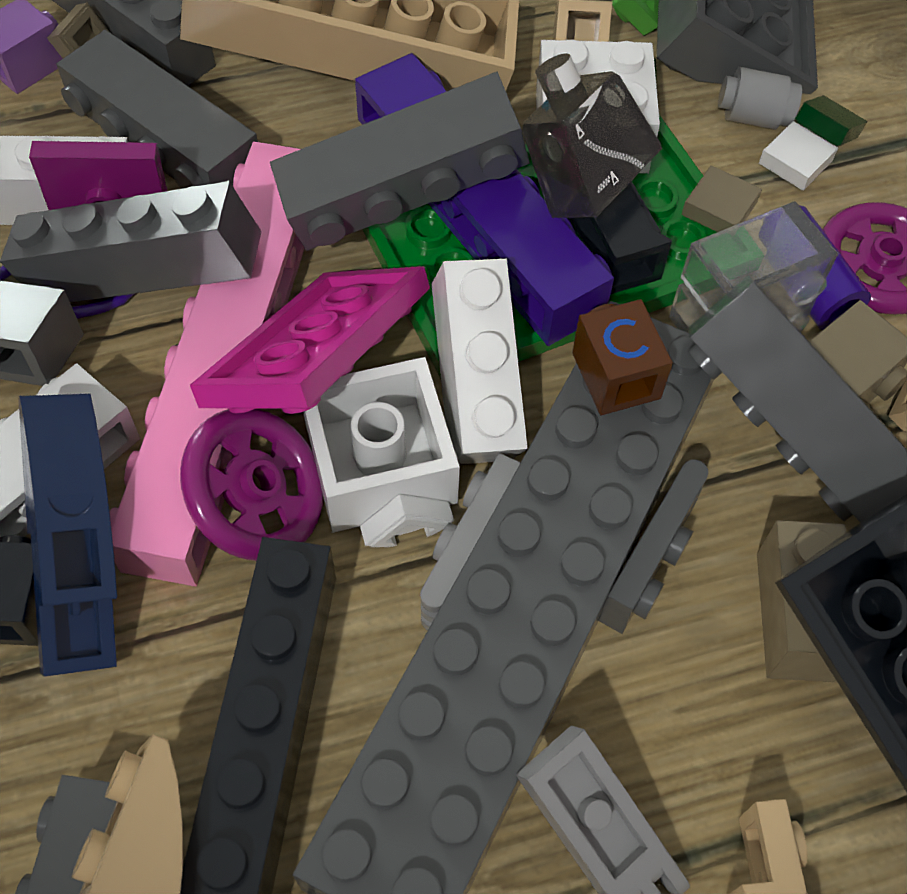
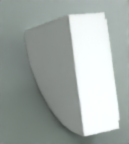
M399 494L365 521L360 528L365 546L393 547L397 546L395 539L397 535L424 528L426 536L429 537L443 530L449 522H454V518L448 501Z

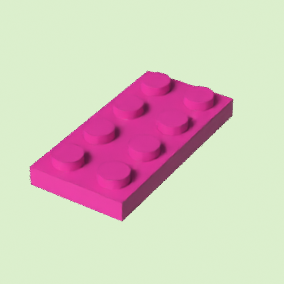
M425 267L323 273L190 384L198 408H228L232 413H244L254 409H282L283 412L289 414L300 413L313 408L321 401V396L340 377L351 372L354 368V363L370 347L381 342L384 338L383 334L400 318L408 315L412 310L411 307L430 289Z

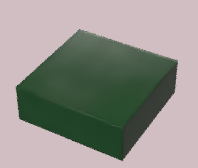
M824 95L805 101L795 117L797 123L836 147L858 138L868 122Z

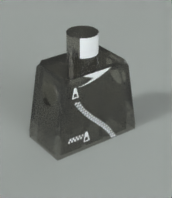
M568 53L559 54L546 60L535 70L547 100L524 121L522 133L551 217H597L658 154L662 147L620 75L613 71L579 75L571 55Z

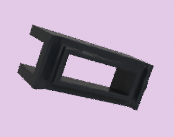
M612 138L594 143L592 149L590 144L589 147L587 145H580L571 150L558 153L553 194L564 215L573 226L576 236L592 254H598L608 264L614 277L611 294L661 280L672 241L661 234L659 227L617 155L616 158L615 155L612 157L611 150H613L614 145ZM611 171L619 180L615 185H613ZM606 178H607V180L610 181L609 183H608V181H607V184H608L607 186H606V184H603V181L606 183V180H605Z

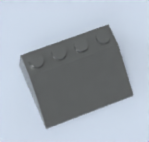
M659 0L656 58L662 61L668 68L680 71L700 82L722 84L726 75L733 77L738 67H745L790 76L791 82L802 85L803 94H812L818 89L813 0Z

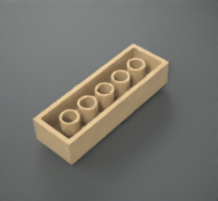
M182 0L180 39L353 81L361 75L413 53L428 71L432 70L439 76L446 91L494 72H498L506 91L515 67L519 0Z

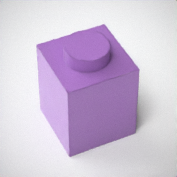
M14 0L0 9V80L16 94H19L57 70L56 63L63 59L47 39L59 24L49 12L45 10L40 12L26 0Z

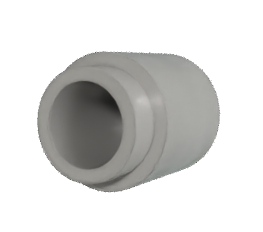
M738 67L733 77L726 75L723 80L718 98V108L725 109L726 121L776 130L779 125L788 127L797 116L802 97V85L791 82L790 76Z

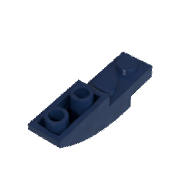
M91 394L19 396L27 534H31L40 674L45 677L117 667L112 599L117 598L114 552L102 452Z

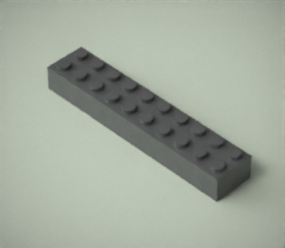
M610 301V303H609V304L620 305V304L615 303V302H613V301ZM651 318L673 362L662 398L600 416L577 363L575 364L292 874L302 891L307 894H468L521 784L515 774L533 759L597 626L607 596L635 547L714 381L690 355L688 350L696 344L690 338V333Z

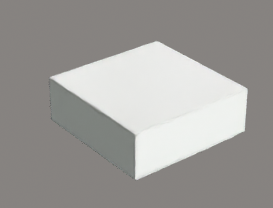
M793 121L763 150L759 164L804 191L833 161L838 147Z

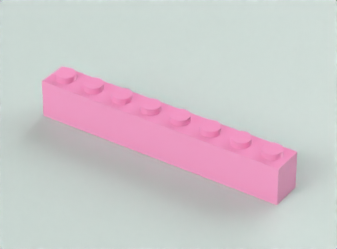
M253 141L245 164L239 163L236 167L233 187L262 231L252 276L249 279L200 285L197 296L189 297L183 313L184 331L179 345H172L167 353L164 367L166 380L159 397H153L148 404L145 416L146 435L140 451H133L128 458L124 476L126 489L119 508L114 507L109 512L114 562L120 573L197 587L211 542L198 529L185 505L180 483L181 460L188 440L199 425L212 415L228 410V408H198L190 384L288 302L305 248L287 221L270 161L300 150L298 148ZM218 444L213 451L209 463L224 473L226 465L234 456L230 451ZM223 494L214 500L220 512L225 499Z

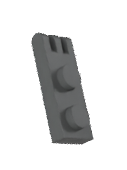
M689 460L681 468L607 596L599 622L623 634L634 614L643 619L647 618L664 586V583L654 578L663 561L676 566L694 532L685 527L684 524L693 510L709 474L708 468L703 462Z

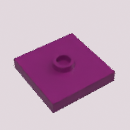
M32 141L29 159L48 210L168 191L157 143Z

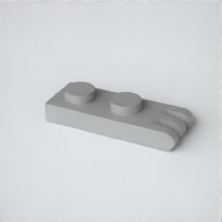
M499 453L487 474L478 471L465 493L463 506L467 507V510L458 526L449 522L440 534L432 556L433 559L437 560V563L420 593L421 623L426 630L431 626L521 462Z
M570 726L515 774L598 894H661L654 884L658 879L671 894H684L690 888L689 882L584 729Z

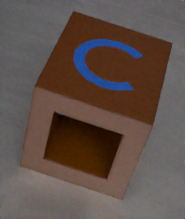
M642 299L620 305L604 304L594 308L589 313L579 315L572 354L600 416L661 399L673 362Z

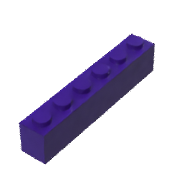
M410 53L355 78L358 120L362 125L444 93L446 90L439 76L432 70L428 71L415 55ZM517 169L503 178L489 179L461 190L447 200L428 203L475 260L507 258L511 302L547 346L575 332L579 315L589 313L594 308L609 303L614 277L606 261L598 254H592L576 236L569 220L561 214L557 215L541 197L534 181L527 176L523 177Z

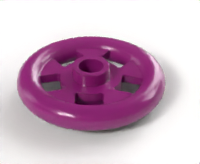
M868 202L848 207L837 213L825 225L823 231L855 274L862 269L872 279L881 281L877 288L861 281L871 294L868 306L877 313L907 314V288L899 281L907 277V208L891 203ZM871 225L893 227V233L873 232ZM844 237L861 242L857 249V254L841 250V243Z
M228 409L207 418L199 425L187 442L180 466V483L183 499L198 529L219 549L241 559L257 561L262 537L305 542L313 533L318 524L323 506V492L314 454L308 443L286 421L261 409H254L244 413H232ZM251 434L261 436L272 442L271 456L263 451L250 449ZM218 444L226 448L234 456L226 465L224 473L209 463L213 451ZM283 470H294L298 485V496H288L286 494V479ZM253 474L260 481L262 490L254 484ZM221 494H223L226 502L234 510L241 513L233 523L223 516L214 502ZM277 509L284 527L276 532L266 534L259 516Z

